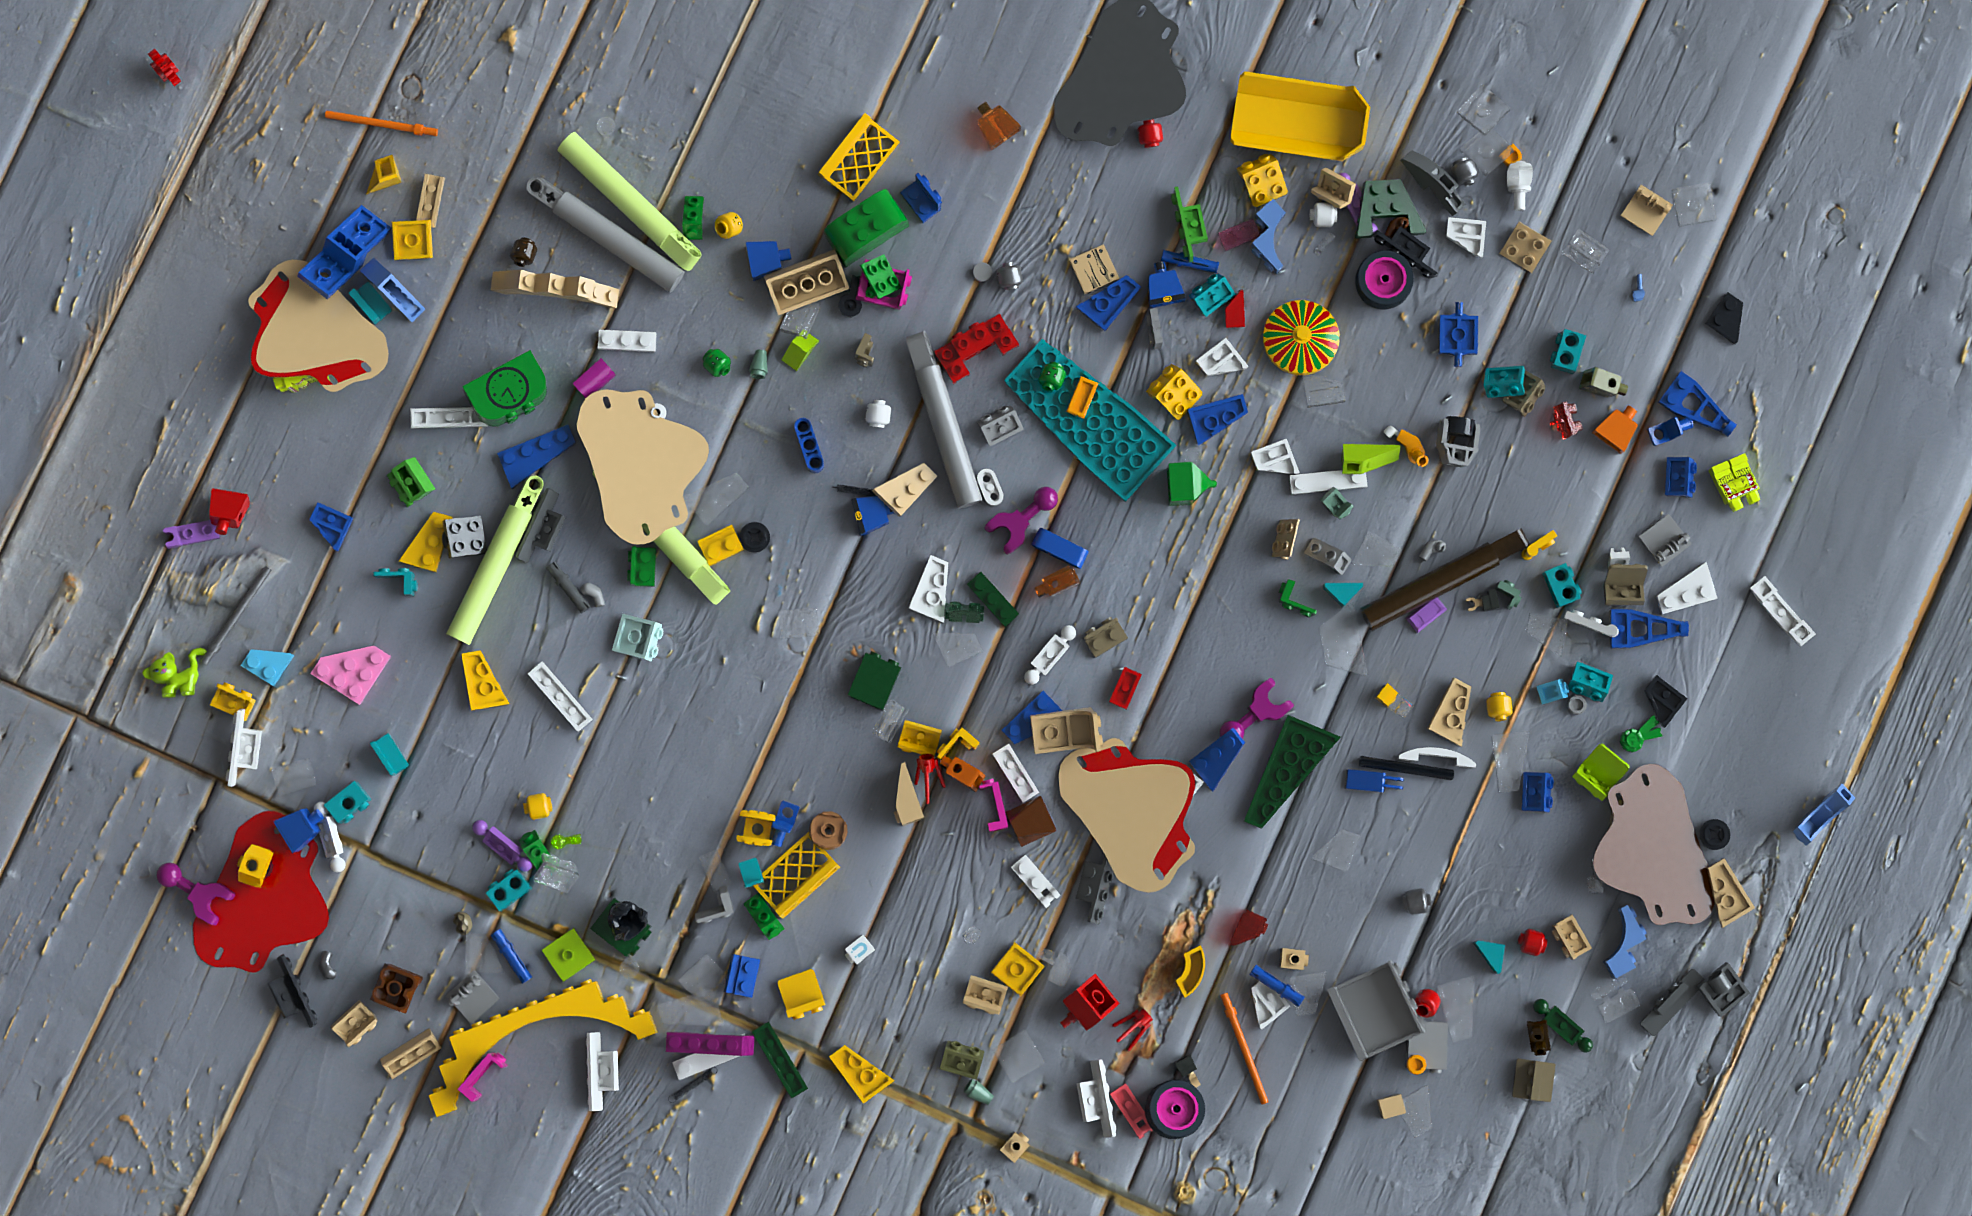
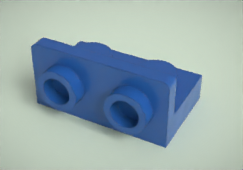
M1667 457L1666 496L1693 497V493L1696 490V484L1693 479L1697 471V465L1692 458Z
M1523 772L1522 811L1550 812V808L1553 805L1551 789L1554 785L1551 774Z

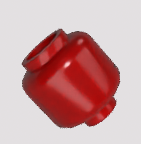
M1154 119L1145 120L1143 125L1137 128L1141 145H1144L1145 148L1160 146L1159 143L1163 141L1160 123H1155Z
M1527 929L1525 933H1520L1517 944H1520L1521 952L1532 956H1539L1540 953H1544L1548 939H1545V934L1542 932Z
M1431 989L1420 990L1414 999L1418 1007L1416 1013L1424 1018L1434 1016L1441 1003L1439 995Z

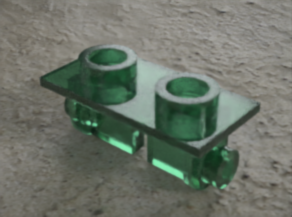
M956 601L950 602V604L946 603L945 611L949 612H945V619L953 622H962V616L966 615V622L968 623L983 622L984 606H980L979 603H969V605Z

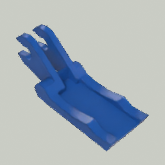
M1348 769L1345 789L1384 793V788L1403 789L1402 786L1385 784V779L1404 781V779L1386 776V773Z

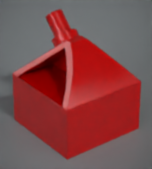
M1094 974L1063 1000L1069 1013L1066 1014L1067 1017L1060 1024L1066 1028L1069 1024L1077 1021L1088 1031L1120 1003L1099 977Z

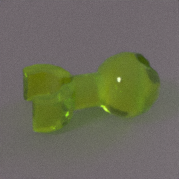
M557 834L552 838L551 845L555 849L560 850L567 844H580L582 842L581 834L569 837Z

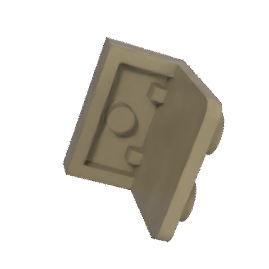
M1641 564L1610 565L1604 582L1605 605H1644L1643 584L1648 571L1647 566Z

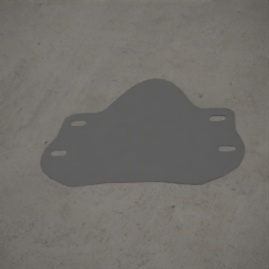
M1118 0L1101 13L1089 45L1073 74L1055 98L1054 119L1057 129L1065 137L1074 141H1095L1107 146H1114L1120 142L1128 126L1133 122L1171 115L1184 104L1186 88L1178 69L1170 57V49L1179 34V28L1175 22L1163 16L1150 0ZM1143 5L1146 6L1143 16L1138 17L1137 14ZM1167 27L1170 28L1171 31L1168 37L1162 39L1164 30ZM1082 122V128L1078 134H1075L1074 129L1077 123ZM1116 127L1117 130L1114 136L1109 139L1107 135L1110 129Z

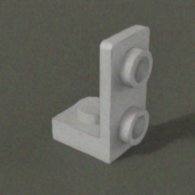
M1315 537L1312 538L1304 552L1307 556L1328 565L1341 576L1352 560L1344 551Z
M727 885L719 887L720 894L717 895L720 906L695 913L696 923L701 922L705 924L714 918H726L731 913H734Z

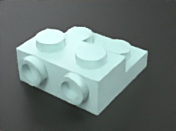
M622 614L612 651L652 662V658H655L658 653L657 641L663 636L662 624Z

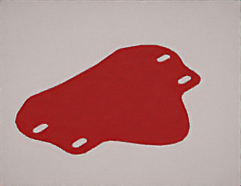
M264 811L250 818L236 831L228 859L216 882L223 884L233 891L235 897L233 900L215 897L211 901V911L219 917L217 925H211L197 916L193 923L194 946L197 955L205 963L214 967H236L252 973L258 972L264 967L270 952L275 947L314 939L326 929L329 920L328 908L310 876V868L318 853V845L314 840L310 841L307 844L310 847L304 858L301 857L302 850L292 853L280 833L275 834L274 832L276 828L274 821L284 817V814L275 811ZM252 844L273 852L271 858L273 870L270 876L263 880L261 888L238 881V870L240 868L237 866L238 861ZM222 947L224 951L221 958L216 960L214 958L218 948ZM258 952L259 957L256 963L251 965L250 959L253 953Z

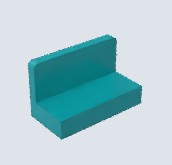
M366 282L357 291L353 288L348 292L375 325L392 312L391 307L370 282Z
M389 733L375 742H370V745L391 776L397 775L410 766Z

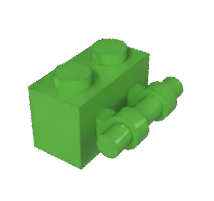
M415 457L404 460L393 468L392 472L386 475L390 480L389 484L392 488H395L399 494L398 498L401 502L405 503L406 507L413 505L414 501L424 498L435 490V487Z

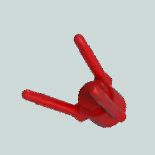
M922 754L917 759L914 784H918L920 771L922 770L925 778L926 804L930 803L929 773L933 772L934 768L942 788H946L938 765V758H934L933 754Z
M1144 1008L1140 1011L1135 1010L1132 1014L1112 1024L1113 1027H1116L1134 1018V1024L1116 1040L1117 1043L1129 1035L1136 1027L1142 1028L1127 1048L1128 1052L1131 1051L1143 1033L1151 1026L1149 1023L1153 1021Z

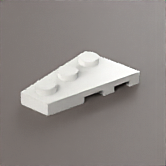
M932 555L929 556L908 607L944 623L948 562Z

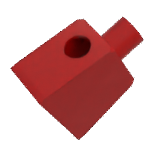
M212 488L209 517L211 524L217 525L215 529L217 534L226 535L228 527L239 528L250 505L248 494Z

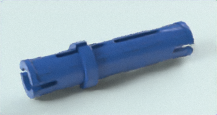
M1164 249L1161 261L1177 264V267L1186 266L1217 274L1219 262L1193 257V262L1189 263L1188 257H1184L1183 252L1176 253Z
M499 929L490 936L500 949L499 953L503 954L521 983L523 984L532 978L512 946L514 945L508 941L502 930Z
M1255 965L1249 974L1280 994L1279 997L1282 999L1286 998L1297 1007L1300 1006L1305 996L1292 989L1291 985L1284 984L1258 965Z

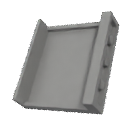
M1391 960L1336 987L1327 989L1359 1061L1370 1058L1425 1032L1426 1024L1422 1016L1418 1017L1416 1013L1418 1009L1417 1004L1413 998L1410 999L1407 993L1410 991L1406 981H1402L1399 976L1401 974L1399 965Z

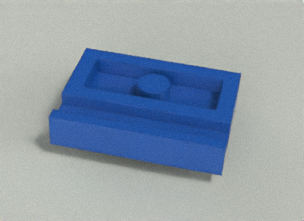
M732 954L724 992L752 998L760 959Z

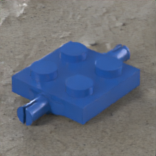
M1455 302L1454 314L1439 316V354L1453 355L1454 367H1462V356L1478 354V316L1463 314V302Z

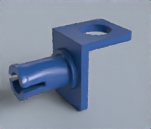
M1673 417L1664 423L1649 427L1647 431L1653 446L1671 441L1683 435V431L1693 428V421L1690 417L1679 421L1677 417ZM1657 429L1663 433L1661 440L1654 436V431Z
M786 801L781 802L776 819L771 826L776 828L772 838L773 845L782 847L786 832L790 833L794 826L799 806ZM786 807L791 808L793 816L785 817L782 813L783 809Z

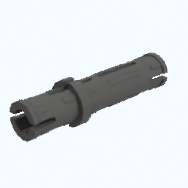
M556 561L546 567L556 580V585L564 590L581 614L591 607L570 581L569 575L562 571Z

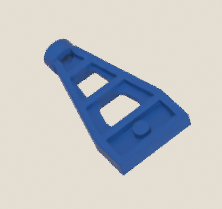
M1680 371L1658 402L1672 413L1684 418L1690 417L1692 421L1722 432L1727 437L1737 426L1736 423L1731 421L1703 388L1682 371ZM1689 393H1694L1701 402L1700 407L1696 411H1691L1682 405L1683 400ZM1705 406H1708L1716 413V418L1713 421H1708L1700 416Z
M1631 609L1610 610V624L1615 625L1619 629L1618 636L1610 637L1611 648H1633L1677 636L1688 637L1689 634L1688 621H1676ZM1638 620L1644 622L1647 625V633L1644 636L1632 637L1631 621ZM1652 623L1665 624L1666 633L1653 635Z

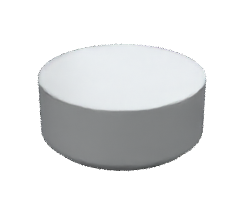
M984 262L978 263L973 270L974 278L979 282L990 280L992 277L991 266Z
M1575 695L1568 699L1567 709L1571 714L1579 715L1586 710L1587 702L1582 696Z

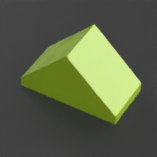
M803 330L790 343L781 361L797 371L819 340Z

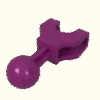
M1050 487L1039 488L1034 494V502L1021 513L1018 510L1010 514L998 513L985 525L984 529L989 533L994 532L1000 527L1010 530L1011 539L1003 548L1006 555L1011 554L1024 543L1025 531L1030 526L1028 521L1041 510L1049 511L1057 505L1058 495L1054 489Z
M1269 678L1254 690L1252 704L1247 708L1249 712L1237 722H1225L1220 728V737L1234 727L1243 739L1244 730L1256 720L1258 723L1266 719L1271 721L1279 720L1294 707V704L1291 701H1286L1281 705H1273L1269 701L1268 692L1275 686V681Z
M164 863L157 870L158 882L164 887L177 886L188 893L187 899L192 902L195 915L211 925H217L219 922V917L211 911V901L215 897H221L225 900H233L235 897V893L221 883L205 885L197 882L195 885L182 876L181 869L174 863Z

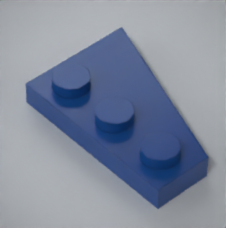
M1243 394L1187 410L1197 446H1200L1248 413Z
M1042 691L1001 731L1014 744H1017L1032 737L1030 715L1059 712L1062 710Z

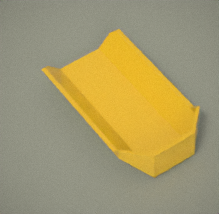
M1244 71L1239 78L1230 142L1237 146L1344 161L1364 148L1370 106L1355 86H1339Z

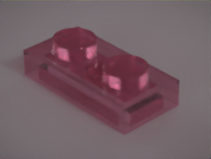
M1254 219L1219 232L1218 236L1224 250L1228 251L1257 239L1260 233Z

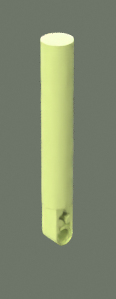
M576 132L571 133L560 144L557 151L682 269L692 270L702 256L700 250Z
M646 523L642 524L643 531L649 535L648 525ZM676 527L667 529L653 541L688 580L691 579L713 604L717 605L730 593L729 587L710 568L704 557Z
M529 476L526 478L514 504H509L449 626L447 635L470 645L533 517L530 513L543 488V480L539 476ZM531 479L538 481L539 485L536 490H532L529 487ZM529 496L527 501L530 504L523 506L521 499Z

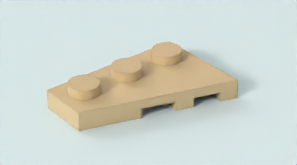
M923 463L876 487L872 491L900 517L934 481L937 475Z
M1452 678L1427 727L1428 730L1462 747L1463 742L1462 735L1463 729H1465L1466 710H1468L1471 686L1456 678Z

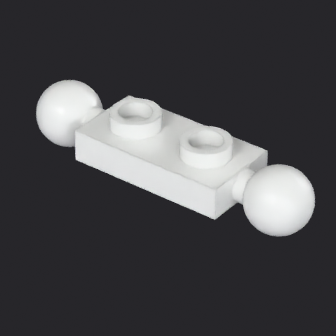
M1064 626L1061 630V637L1055 634L1031 662V665L1035 668L1028 670L1024 675L1026 683L1030 685L1036 684L1039 681V674L1042 673L1046 676L1070 646L1066 641L1073 640L1076 636V630L1073 626Z
M318 802L314 806V811L318 809L324 816V819L317 823L321 829L319 835L326 858H332L330 868L338 873L345 868V861L339 857V854L343 853L342 843L339 839L333 816H327L329 811L324 806L325 802Z

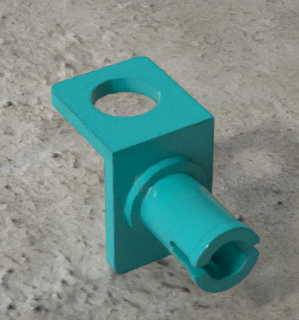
M752 858L738 864L745 888L764 882L757 858Z

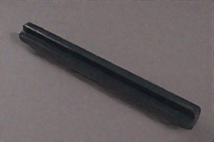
M1361 756L1359 759L1360 767L1453 780L1454 770L1366 756Z

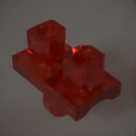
M1565 401L1553 407L1555 411L1553 413L1554 421L1550 422V426H1556L1558 432L1561 431L1563 439L1570 438L1583 430L1581 422H1573L1572 415L1577 413L1575 403L1568 404Z

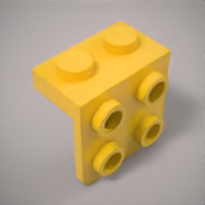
M1263 154L1257 160L1244 162L1240 167L1236 168L1239 176L1245 182L1254 207L1263 205L1272 199H1277L1288 193L1278 160L1272 154Z
M1173 364L1167 366L1158 379L1154 380L1146 390L1150 397L1158 400L1177 420H1180L1203 394L1187 374Z
M809 969L778 981V987L788 1018L793 1017V1020L804 1017V1012L811 1010L813 1014L823 1010L822 1006L826 1005L814 970Z

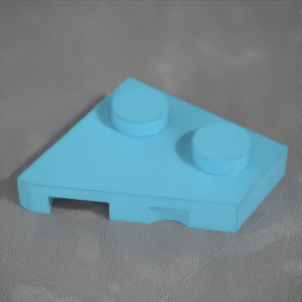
M251 649L240 666L270 685L275 686L294 655L284 652Z

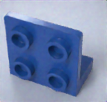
M917 173L915 174V182L902 190L900 194L921 222L924 223L941 211L942 198L936 190L932 191L930 189V182L926 176H921Z

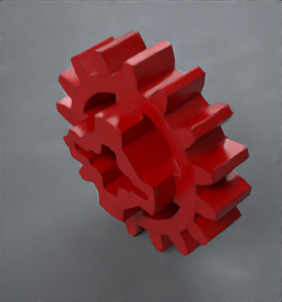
M155 48L148 53L149 57L153 60L150 66L163 82L169 80L174 87L181 82L180 78L176 75L179 71L165 53L160 55Z

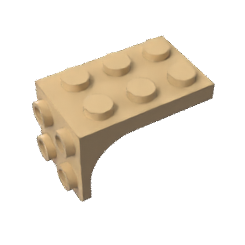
M1091 707L1030 715L1034 754L1082 748L1094 749L1096 752H1099L1100 746H1103L1102 735H1099L1098 727H1101L1100 716H1097V713Z

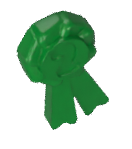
M1651 716L1638 730L1627 729L1622 732L1620 744L1625 751L1636 752L1642 748L1644 740L1662 737L1660 733L1661 728L1651 730L1659 724V721L1655 720V716Z

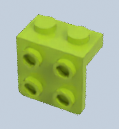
M1599 744L1581 763L1572 777L1579 785L1589 790L1594 797L1603 801L1607 797L1610 788L1624 776L1630 767L1604 744Z

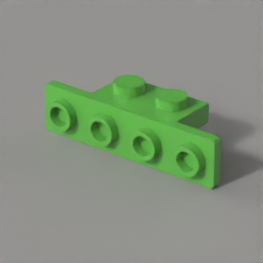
M1177 186L1174 187L1171 200L1172 204L1177 207L1175 218L1176 222H1180L1181 225L1179 236L1181 240L1184 239L1185 243L1183 254L1184 257H1188L1190 263L1193 262L1191 245L1207 242L1208 238L1200 204L1183 207Z

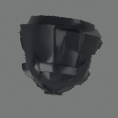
M630 901L614 903L607 917L614 939L629 941L636 937L648 923V912Z

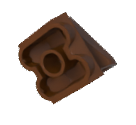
M1041 796L1005 812L1021 847L1056 832V827Z
M384 963L370 1000L406 1014L414 992L422 982L423 977L392 964Z

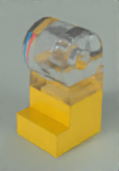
M1388 683L1385 684L1375 697V699L1402 718H1405L1414 707L1410 701L1400 695Z

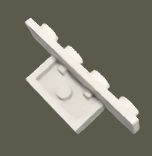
M239 709L233 717V724L236 725L235 732L231 734L233 748L228 756V762H231L230 770H227L226 781H228L229 787L236 784L238 767L257 769L262 731L243 728L245 709Z
M600 1032L587 1033L586 1064L588 1066L587 1102L589 1111L603 1110L602 1091L619 1090L617 1051L601 1052Z
M1102 1059L1092 1060L1090 1065L1093 1080L1077 1083L1083 1122L1100 1119L1104 1138L1115 1137L1116 1124L1113 1121V1107L1109 1100V1086L1105 1078V1065Z

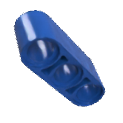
M799 418L795 422L794 428L807 468L812 473H819L824 468V461L812 425L808 419ZM802 423H806L809 426L805 432L798 430V426ZM807 441H812L815 445L813 449L806 450L804 444ZM813 459H818L821 463L819 467L812 468L810 462Z
M1043 528L1038 529L1031 543L1033 547L1078 569H1081L1089 553L1086 549Z

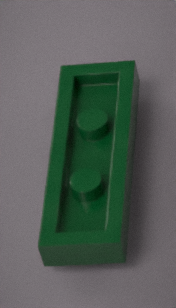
M982 572L967 583V586L1004 627L1019 615Z

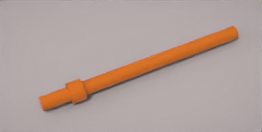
M327 110L325 112V118L413 132L414 135L420 136L423 134L438 135V129L424 127L423 124L415 123V125Z
M1224 993L1220 996L1226 1009L1224 1010L1227 1018L1229 1017L1261 1105L1266 1104L1269 1101L1238 1022L1236 1008L1232 1006L1228 993Z

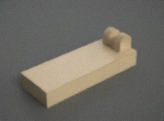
M425 174L416 220H431V227L435 228L445 178Z

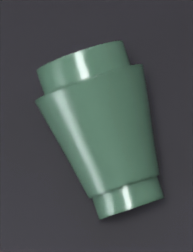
M765 350L755 351L749 368L750 377L764 379L765 375L768 374L767 352Z
M971 1079L964 1089L967 1097L989 1105L994 1097L978 1080L974 1081Z

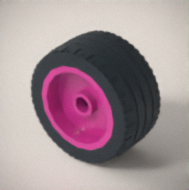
M1388 250L1377 251L1367 256L1360 264L1355 277V285L1360 298L1370 307L1381 310L1391 309L1403 303L1410 294L1414 283V275L1409 262L1399 253ZM1382 277L1387 278L1388 281H1387V282L1382 281Z
M1169 1080L1157 1085L1150 1092L1145 1103V1116L1149 1126L1158 1135L1167 1139H1180L1193 1134L1200 1127L1205 1116V1103L1199 1090L1192 1084L1183 1080ZM1174 1106L1178 1108L1177 1113L1173 1111Z

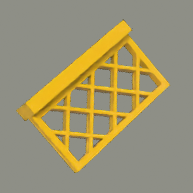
M864 113L817 175L822 179L824 178L854 202L900 141ZM870 124L877 129V137L867 138L866 129ZM888 138L894 143L890 149L882 150L881 139ZM878 139L879 150L869 151L867 140ZM865 141L866 152L856 153L855 143ZM880 153L881 161L878 164L870 165L869 154ZM866 154L868 165L857 166L856 155ZM845 156H853V167L844 168L843 159ZM868 167V178L859 179L858 169ZM855 169L856 180L846 181L844 170ZM842 170L843 181L835 182L830 178L834 171ZM857 182L858 190L854 196L847 191L846 183Z
M809 832L762 873L763 879H770V890H762L758 885H754L755 889L782 919L840 868L824 849L818 848L820 851H816L814 843L813 851H802L803 843L810 838ZM799 853V863L788 864L789 855ZM802 854H813L812 865L802 864ZM816 854H824L828 859L823 865H815ZM777 866H785L784 877H774V869ZM788 866L798 867V877H787ZM801 867H812L811 875L808 878H801ZM773 879L784 880L783 890H773ZM787 880H797V888L794 891H786ZM772 893H783L782 901L776 906L772 902Z

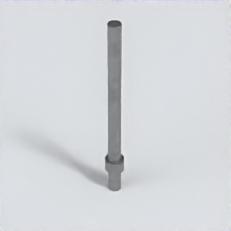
M265 566L215 641L211 642L208 646L209 650L200 661L207 666L215 653L218 654L221 644L272 571L270 568Z

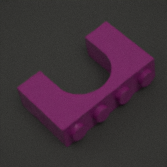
M667 1032L666 1052L750 1056L754 1054V1036Z

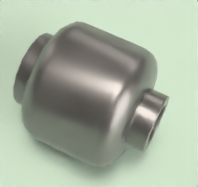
M1467 157L1453 163L1454 166L1451 168L1455 182L1458 185L1464 184L1465 187L1474 184V179L1479 176L1474 161Z
M1013 262L1003 263L1002 268L997 270L998 284L1004 290L1017 289L1023 283L1021 267L1014 265Z
M1423 888L1408 890L1405 896H1403L1405 911H1408L1411 915L1427 913L1428 906L1432 905L1430 894H1426Z

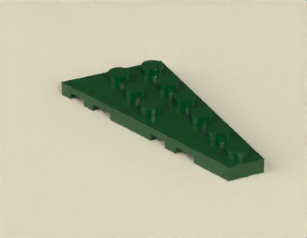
M1287 715L1243 822L1262 829L1341 737Z

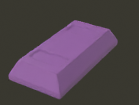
M1437 597L1420 606L1405 619L1418 633L1447 609Z

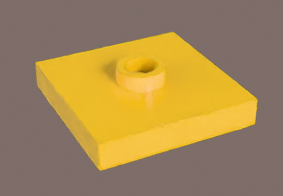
M431 220L392 222L394 260L433 258Z
M1014 942L991 973L1019 996H1022L1045 966Z

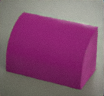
M600 358L573 385L587 398L590 394L602 389L616 375Z

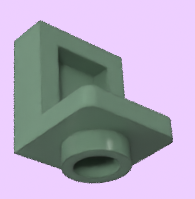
M1332 487L1320 499L1328 511L1340 520L1348 516L1350 510L1354 507L1351 503L1347 502L1335 487Z
M1504 580V582L1499 581L1495 589L1511 598L1506 608L1510 610L1513 606L1517 607L1522 598L1519 596L1521 591L1514 588L1515 585L1508 580Z

